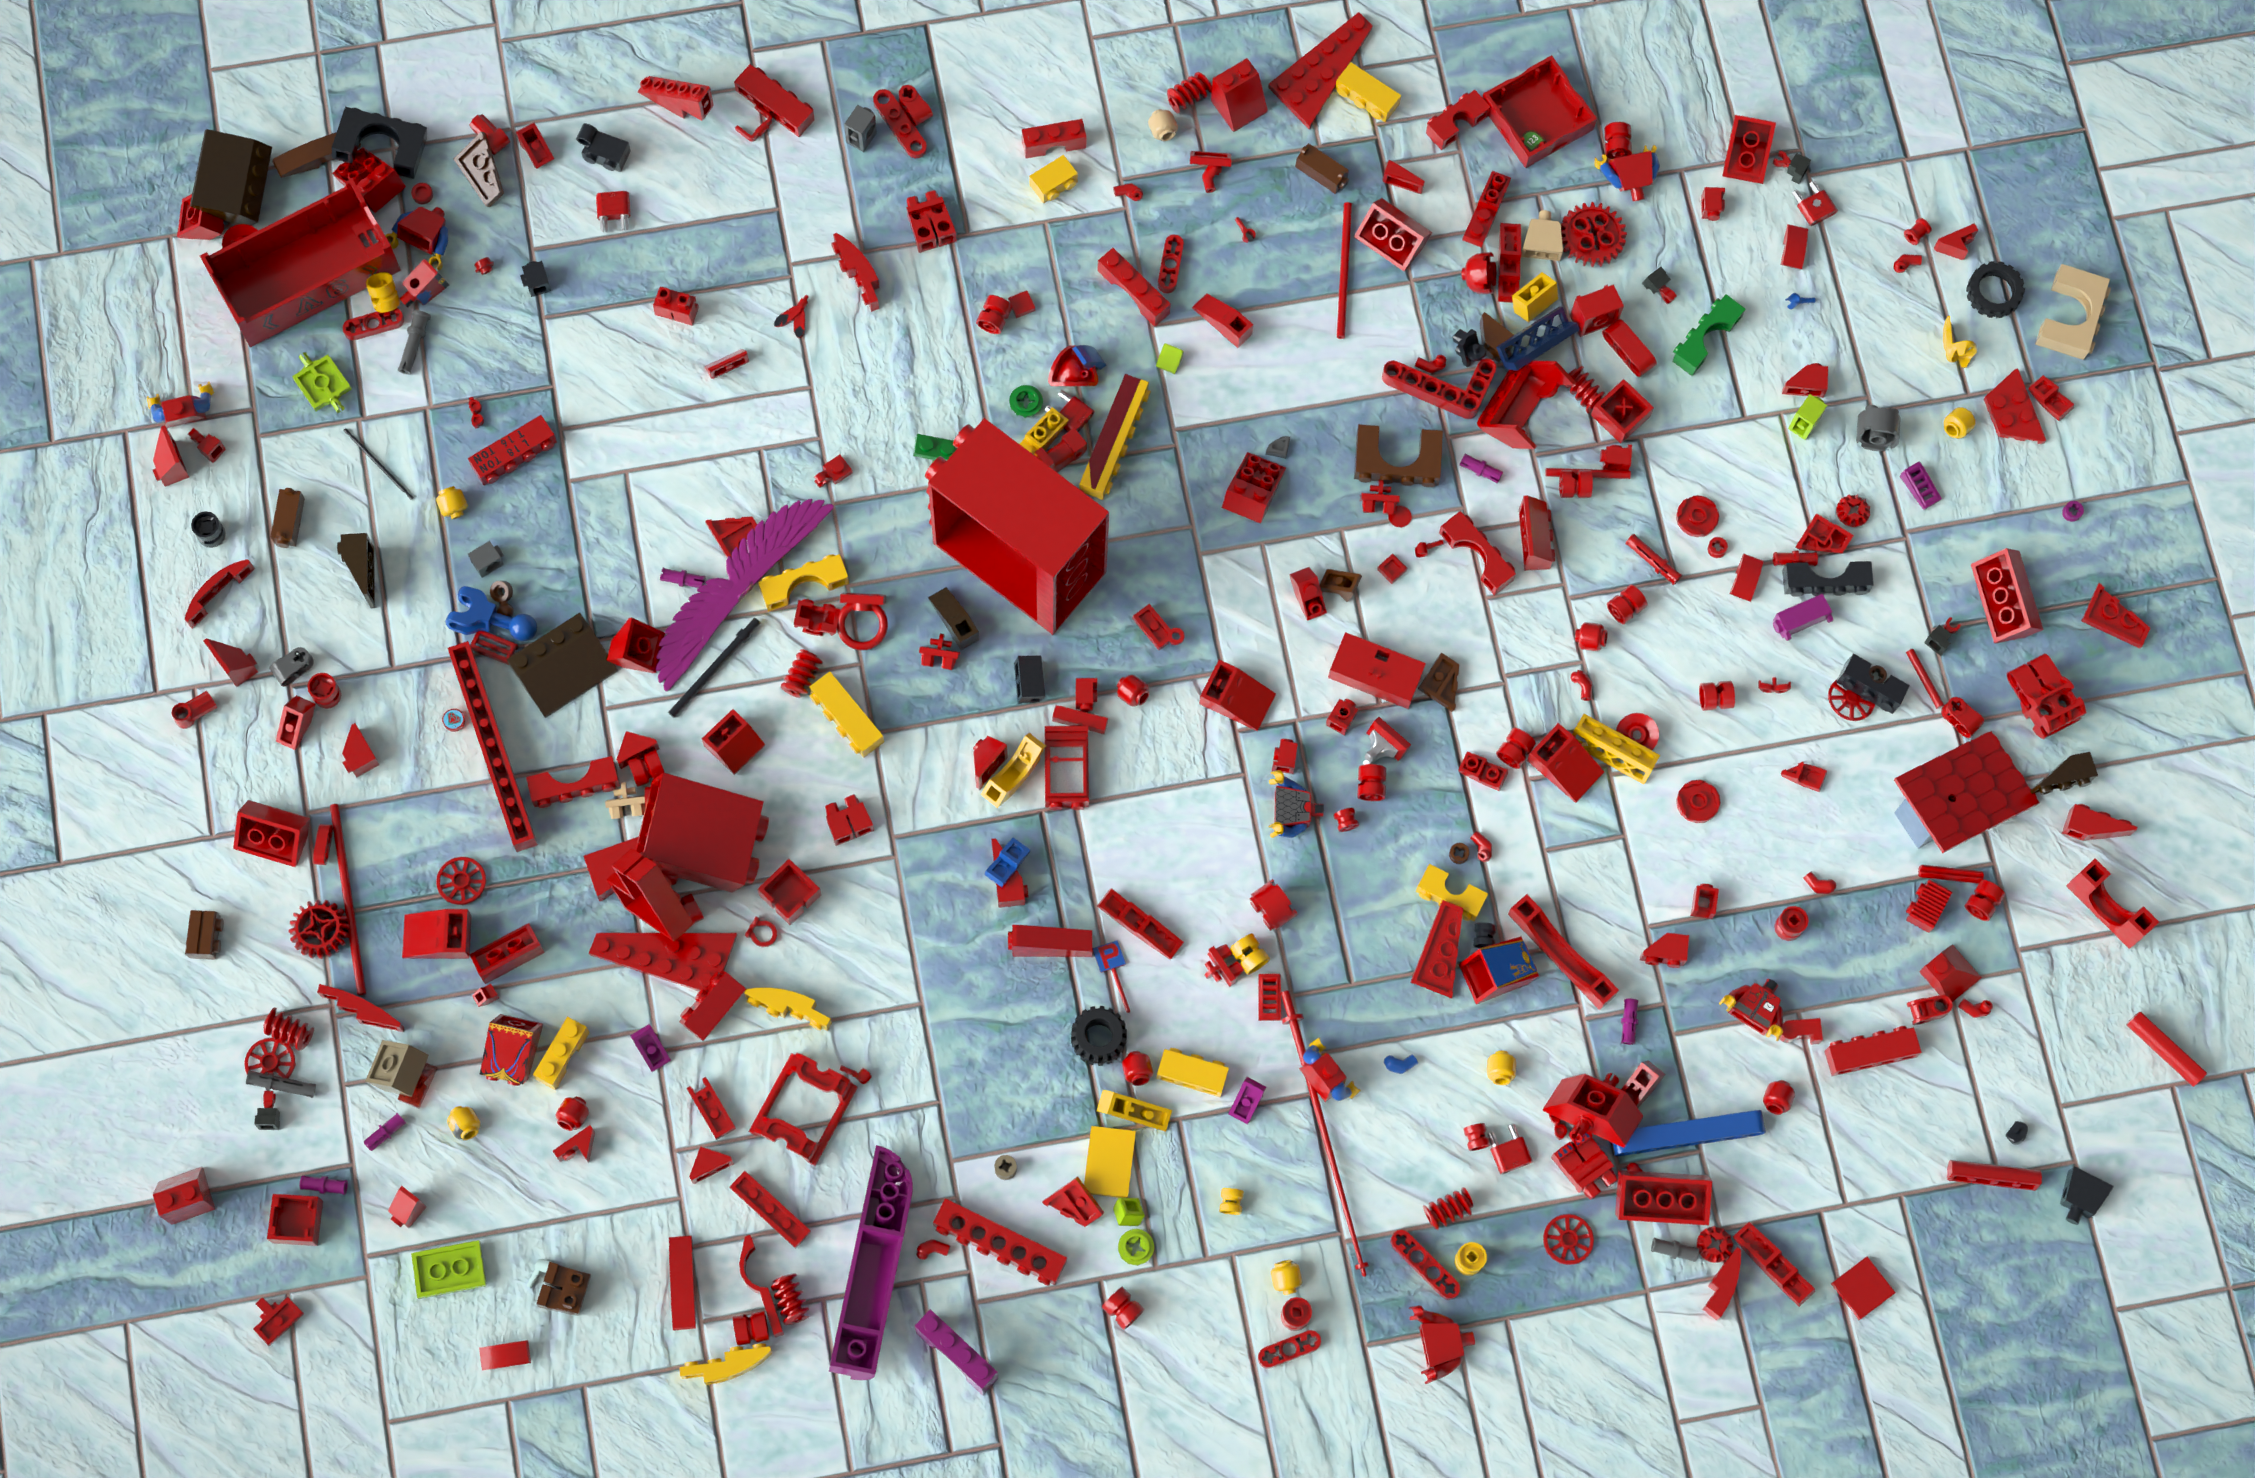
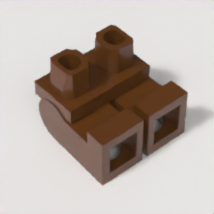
M549 1262L543 1281L546 1285L542 1284L536 1303L537 1306L578 1316L591 1274Z

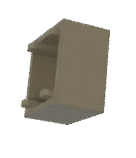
M382 1040L365 1082L386 1092L412 1097L429 1055L407 1044Z

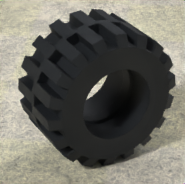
M1092 1006L1090 1010H1083L1082 1014L1075 1018L1071 1031V1044L1074 1047V1052L1080 1056L1082 1061L1085 1062L1087 1060L1090 1065L1098 1063V1066H1103V1063L1107 1062V1064H1110L1113 1059L1117 1060L1120 1057V1053H1123L1127 1040L1126 1024L1124 1020H1121V1015L1119 1013L1115 1014L1111 1008L1105 1009V1006H1100V1008L1096 1009L1095 1006ZM1095 1025L1105 1026L1111 1031L1112 1040L1102 1047L1093 1046L1086 1039L1087 1030Z

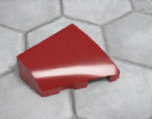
M1816 513L1795 548L1842 554L1854 535Z

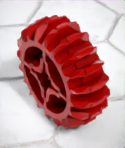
M316 899L313 906L309 901L307 902L308 908L305 909L303 906H300L301 913L293 914L297 920L290 921V925L294 927L289 929V933L293 935L290 940L292 943H296L294 947L296 950L301 949V954L304 956L309 953V957L313 959L317 954L319 959H323L324 953H326L328 957H331V950L334 949L338 953L340 950L337 946L339 944L345 946L346 943L342 938H349V934L345 932L350 929V925L346 924L348 917L343 915L344 910L342 908L337 909L338 905L336 903L330 905V902L325 900L321 904V901ZM317 914H328L333 916L334 919L320 920ZM308 919H311L310 925L304 928L303 931L305 923L308 921ZM317 922L319 923L320 926H322V927H321L322 937H321V935L317 932V931H318ZM336 927L333 937L328 940L329 933L335 930ZM316 938L320 940L321 944L312 945L304 940Z

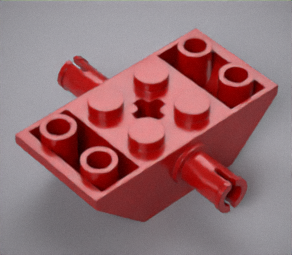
M1608 1073L1603 1081L1587 1074L1562 1079L1543 1108L1544 1112L1575 1125L1569 1133V1137L1574 1141L1578 1135L1577 1143L1582 1142L1583 1137L1588 1131L1625 1148L1643 1119L1642 1113L1627 1092L1615 1087L1619 1083V1078L1614 1075L1610 1081L1613 1073Z

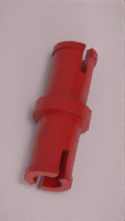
M1792 551V553L1774 552L1773 565L1808 563L1809 566H1816L1818 564L1817 552L1799 553V551Z

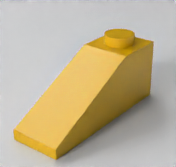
M1107 1090L1102 1091L1097 1108L1098 1112L1165 1132L1172 1113L1170 1109Z

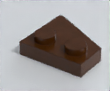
M1440 653L1418 687V690L1451 712L1456 708L1455 696L1458 688L1459 664L1445 654Z

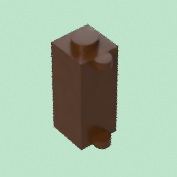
M1309 143L1302 148L1296 158L1295 167L1334 194L1340 188L1343 190L1349 182V170Z
M292 488L279 489L270 536L278 547H296L305 501L301 491H295Z

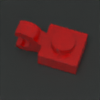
M839 454L823 465L824 471L814 476L816 479L814 482L819 488L831 480L836 485L851 475L852 469Z

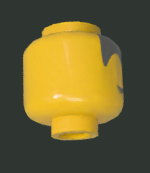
M457 1106L451 1110L447 1119V1124L457 1139L470 1140L474 1138L481 1126L480 1120L471 1107Z

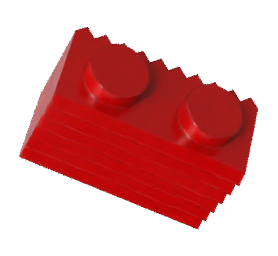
M1930 879L1925 884L1921 882L1915 893L1918 895L1916 902L1911 901L1906 909V913L1909 914L1906 921L1930 933L1953 892Z

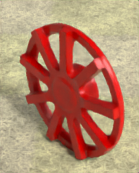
M1836 679L1828 691V700L1834 712L1850 721H1860L1867 718L1872 713L1875 704L1861 699V696L1851 690L1846 691L1836 683ZM1833 688L1840 691L1843 695H1832ZM1832 700H1841L1842 705L1836 709ZM1860 703L1869 706V710L1867 711V713L1861 707ZM1845 707L1850 708L1849 717L1843 715L1840 711ZM1855 707L1860 711L1861 717L1854 718Z
M469 857L450 859L440 868L436 878V885L440 895L447 902L462 906L479 899L487 883L483 867L476 860ZM464 860L462 871H458L454 863L455 861ZM469 862L477 866L470 873H466ZM451 864L455 873L450 875L443 872V870ZM478 871L481 872V880L471 879ZM444 876L452 879V882L440 885V878ZM470 884H481V887L476 892ZM453 886V891L449 896H446L442 890ZM465 889H468L474 896L465 900ZM458 890L461 891V901L452 899Z
M265 1038L259 1040L251 1046L246 1054L244 1061L246 1074H248L249 1070L262 1068L260 1073L265 1074L268 1072L269 1074L276 1071L281 1077L289 1079L296 1066L292 1048L287 1043L280 1042V1039ZM272 1041L274 1046L272 1052L268 1053L264 1043ZM279 1043L287 1048L279 1055H276ZM258 1045H261L264 1052L262 1057L252 1052ZM290 1053L291 1062L280 1061L282 1057ZM252 1056L260 1060V1063L248 1066L249 1057ZM279 1066H290L286 1075L278 1068Z
M1563 1214L1555 1217L1548 1223L1544 1230L1543 1243L1547 1254L1560 1264L1574 1265L1582 1262L1589 1256L1594 1245V1235L1591 1227L1584 1219L1572 1214ZM1565 1218L1566 1230L1563 1231L1556 1221ZM1569 1218L1580 1221L1574 1230H1570ZM1582 1225L1589 1232L1583 1235H1577L1576 1233ZM1551 1226L1560 1233L1559 1236L1548 1234ZM1590 1238L1589 1248L1578 1243V1240ZM1547 1239L1558 1240L1559 1243L1550 1248ZM1559 1247H1563L1561 1258L1553 1253ZM1575 1247L1586 1251V1253L1578 1258ZM1568 1249L1571 1250L1574 1260H1565Z

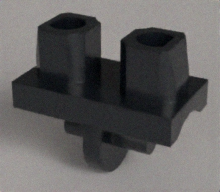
M1459 329L1452 337L1453 342L1458 344L1455 351L1457 355L1461 356L1464 366L1469 367L1471 360L1480 361L1486 356V349L1483 345L1479 344L1475 330L1470 329L1467 333Z

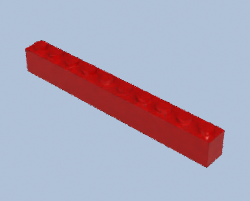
M468 641L449 647L448 651L516 852L537 846L538 844L473 650Z

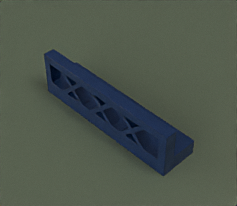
M1557 307L1496 348L1504 368L1517 371L1580 329L1577 322H1568L1563 307ZM1559 315L1561 324L1557 327L1552 326L1554 317ZM1539 326H1546L1544 335L1541 337L1536 336ZM1525 335L1530 336L1528 345L1526 347L1520 346ZM1510 345L1514 346L1513 354L1508 358L1505 348Z

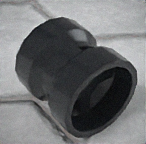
M1486 922L1475 923L1474 931L1476 932V937L1473 940V946L1480 949L1495 944L1493 937L1497 926Z

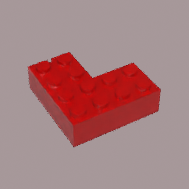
M631 848L612 865L615 872L606 880L626 910L672 941H676L693 925L689 917L691 915L690 911L680 903L682 900L680 895L672 890V882L662 874L663 868L656 860L651 861L644 852L638 853Z

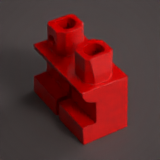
M660 287L653 308L654 314L670 320H673L674 317V321L693 326L699 305L695 303V296Z
M855 794L844 799L847 806L846 809L839 811L836 802L825 806L826 820L835 846L854 839L853 832L857 838L874 831L873 823L863 802L860 803ZM847 819H849V822H850V824H851V826H852L853 832H852V830H851V827H850V825H849Z

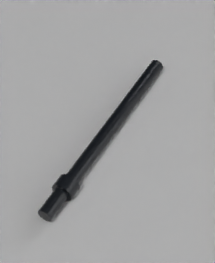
M754 617L744 629L741 628L731 644L668 711L670 716L675 718L742 643L745 644L751 638L750 634L760 625L758 619Z

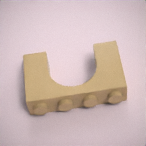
M2061 264L2056 272L2051 291L2077 299L2085 308L2086 321L2080 325H2066L2046 318L2040 326L2035 345L2084 360L2088 353L2091 354L2095 346V342L2092 341L2093 336L2098 334L2100 324L2097 322L2099 317L2103 316L2106 307L2103 305L2104 299L2107 300L2111 290L2108 287L2110 279Z

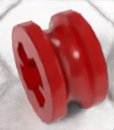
M1721 537L1712 538L1707 548L1709 555L1713 558L1723 557L1726 554L1728 544ZM1716 543L1719 544L1720 551H1716L1714 547Z

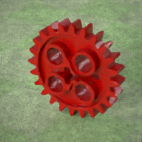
M1591 202L1590 207L1583 203L1582 209L1576 205L1574 212L1569 210L1567 216L1563 217V223H1561L1562 245H1565L1563 252L1570 251L1568 258L1575 256V263L1583 260V266L1590 262L1591 267H1594L1595 262H1598L1600 267H1602L1604 260L1610 264L1611 257L1617 259L1618 253H1621L1623 250L1622 246H1625L1627 232H1624L1626 225L1620 224L1622 217L1615 218L1617 211L1610 213V206L1604 210L1602 209V203L1595 207L1594 202ZM1596 221H1601L1604 225H1598ZM1580 225V226H1582L1584 229H1583V230H1579V229L1576 228V226ZM1605 239L1608 240L1610 243L1605 244L1601 240ZM1581 244H1587L1590 248H1584Z

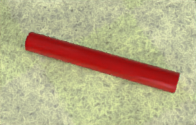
M1914 649L1908 650L1906 654L1936 709L1942 707L1944 703Z

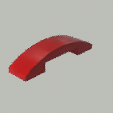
M248 559L235 562L218 571L201 586L189 604L185 615V621L192 629L208 614L204 606L232 579H235L240 584L255 569Z

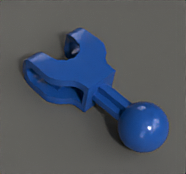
M468 586L461 587L457 595L459 602L470 609L466 612L452 611L445 620L449 629L464 635L474 634L478 631L489 632L492 625L510 630L511 635L518 641H528L537 632V623L532 616L519 614L512 618L496 613V604L489 602L483 591Z

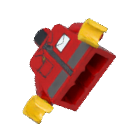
M1767 979L1763 986L1754 983L1752 986H1741L1725 995L1719 1002V1005L1722 1003L1728 1006L1726 1011L1763 1036L1766 1034L1768 1038L1772 1034L1776 1036V1041H1779L1783 1033V1009L1779 1005L1781 999L1774 995L1779 986L1775 981Z

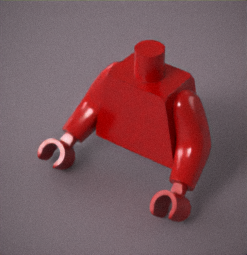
M1420 1305L1412 1306L1409 1309L1413 1310L1414 1316L1409 1317L1410 1320H1418L1422 1323L1419 1330L1427 1369L1421 1371V1374L1427 1376L1425 1384H1429L1453 1372L1462 1362L1464 1356L1463 1347L1475 1345V1338L1473 1332L1460 1334L1459 1325L1454 1323L1451 1318L1424 1310Z

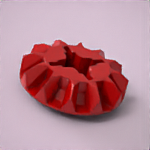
M1849 494L1838 502L1836 513L1839 520L1846 526L1859 527L1869 519L1870 506L1867 504L1866 499H1862L1858 494ZM1849 506L1852 508L1859 506L1857 513L1854 512L1848 515L1851 509Z
M1716 1226L1704 1229L1697 1238L1699 1254L1702 1258L1712 1263L1726 1260L1733 1248L1731 1235L1724 1228ZM1711 1238L1715 1241L1723 1240L1719 1245V1250L1715 1247L1707 1249L1712 1243Z

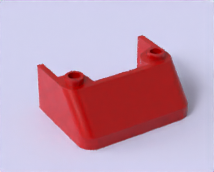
M1531 361L1517 371L1509 370L1479 417L1477 426L1483 432L1511 448L1535 449L1537 446L1528 437L1527 432L1522 429L1541 398H1551L1557 393L1560 385L1574 386L1576 381L1557 361Z

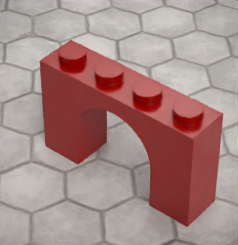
M2095 858L2066 887L2130 949L2149 933L2159 921L2144 906L2137 912H2130L2117 904L2104 886V880L2111 873Z

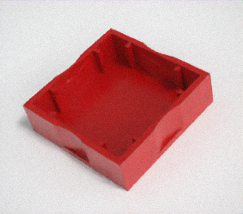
M1552 55L1529 67L1521 75L1506 80L1488 90L1482 96L1491 107L1489 118L1525 168L1593 131L1597 121L1594 113L1584 99L1573 89L1568 77ZM1528 130L1537 131L1546 140L1545 144L1543 141L1540 142L1539 147L1531 152L1524 145L1525 139L1522 137L1523 133Z

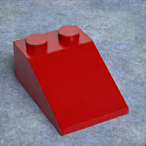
M1740 115L1734 116L1722 174L1723 177L1763 184L1776 122Z

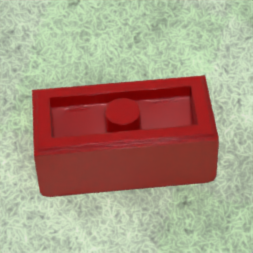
M740 349L706 365L705 369L710 378L714 379L748 363V353L746 350Z

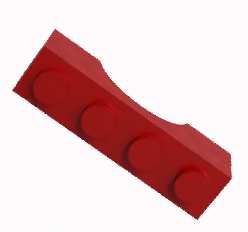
M1114 248L1110 249L1098 260V272L1110 284H1116L1123 288L1135 301L1140 313L1154 327L1170 314L1171 303Z
M1459 511L1441 525L1439 534L1452 549L1468 547L1475 550L1482 557L1484 572L1481 581L1495 596L1514 581L1516 575L1515 568L1510 562H1506L1501 557L1497 547L1490 545L1486 535L1474 527L1472 519Z
M612 756L591 761L586 775L573 783H561L552 778L548 772L526 777L534 807L547 808L551 806V803L559 801L560 803H567L579 796L583 798L591 797L595 792L599 791L611 792L620 786Z

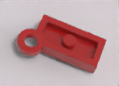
M1150 604L1132 616L1135 623L1159 651L1168 645L1169 642L1173 645H1179L1184 641L1185 635L1183 630L1180 628L1170 629ZM1174 633H1178L1180 635V638L1178 640L1172 638V635Z

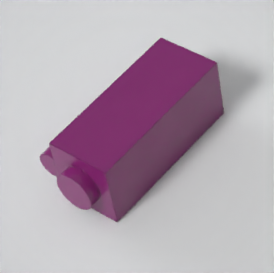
M1820 594L1778 612L1773 619V627L1777 633H1780L1782 638L1789 641L1792 639V634L1825 620L1828 623L1833 622L1832 610L1824 595Z

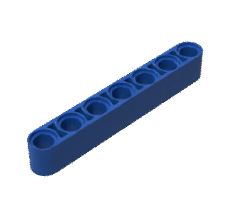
M1754 1110L1637 1128L1625 1148L1614 1143L1613 1148L1615 1156H1627L1765 1134L1766 1130L1762 1110Z

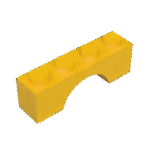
M831 554L825 556L821 561H810L795 570L790 568L783 571L780 575H769L764 577L762 581H759V588L768 612L789 605L791 592L795 587L804 582L820 583L829 591L848 585L849 578L840 554Z

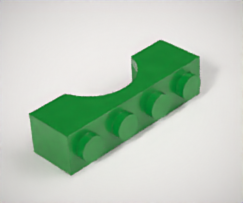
M1727 294L1721 300L1719 298L1716 299L1711 306L1712 311L1709 314L1705 313L1698 322L1700 325L1697 329L1692 328L1685 337L1687 338L1684 344L1680 342L1673 351L1675 356L1672 362L1691 376L1705 362L1708 355L1703 337L1715 330L1730 332L1746 310Z

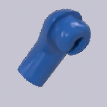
M1413 1054L1404 1060L1389 1055L1384 1059V1064L1389 1071L1403 1074L1417 1065L1418 1061Z

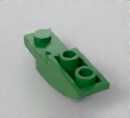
M917 434L913 456L930 459L933 463L939 456L948 460L957 448L953 446V440Z

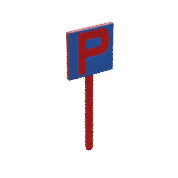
M1118 941L1092 948L1100 972L1112 970L1127 1013H1130L1128 1002L1115 969L1126 965Z

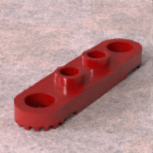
M886 89L878 90L873 96V103L883 120L910 157H914V159L923 157L926 154L927 145L919 131L893 94ZM886 96L889 101L886 104H881L878 102V99ZM915 143H919L922 149L913 151L910 147Z

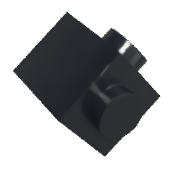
M532 261L522 266L524 273L520 275L523 287L528 286L531 297L551 292L542 261Z

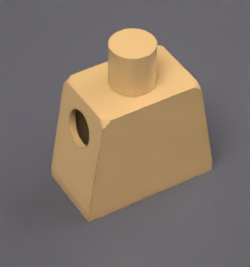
M1540 211L1539 219H1531L1521 257L1560 261L1563 253L1561 225L1558 221H1551L1552 213L1550 211Z

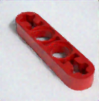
M1397 1230L1393 1233L1390 1240L1393 1249L1442 1298L1446 1300L1456 1298L1460 1293V1285L1457 1280L1407 1231ZM1397 1235L1399 1237L1405 1236L1404 1242L1408 1246L1411 1243L1414 1245L1407 1254L1403 1252L1407 1249L1403 1244L1399 1246L1396 1244ZM1413 1251H1420L1423 1254V1261L1420 1263L1413 1262L1411 1253ZM1436 1267L1440 1273L1437 1279L1429 1278L1427 1275L1428 1268ZM1445 1276L1447 1279H1445L1444 1282L1448 1286H1450L1451 1284L1454 1285L1453 1291L1455 1292V1294H1446L1444 1292L1446 1290V1287L1442 1283L1438 1287L1436 1283H1438L1442 1279V1277Z

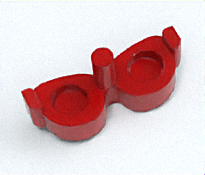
M470 397L468 404L473 413L471 421L476 429L484 423L483 416L478 414L481 412L482 406L478 400Z
M1773 677L1772 684L1761 683L1759 680L1758 688L1765 693H1785L1791 689V682L1777 685V678Z
M1549 1114V1118L1555 1126L1554 1134L1558 1140H1562L1567 1133V1128L1565 1125L1559 1124L1561 1119Z

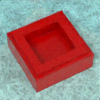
M1027 290L1008 298L1016 318L1036 311Z
M1391 554L1377 567V570L1391 584L1408 569L1394 554Z

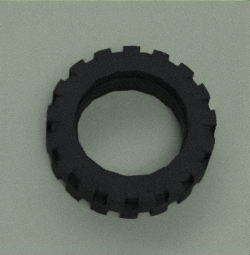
M1991 261L1988 264L1980 265L1970 277L1966 287V292H1968L1967 299L1971 301L1972 308H1976L1979 314H1985L1989 318L1993 316L2002 318L2003 315H2010L2012 311L2017 309L2025 293V288H2023L2024 280L2020 278L2021 274L2015 271L2013 266L2004 265V262L2000 261L1998 263ZM1988 276L2002 278L2011 287V299L2006 303L2000 304L1988 301L1980 292V281Z

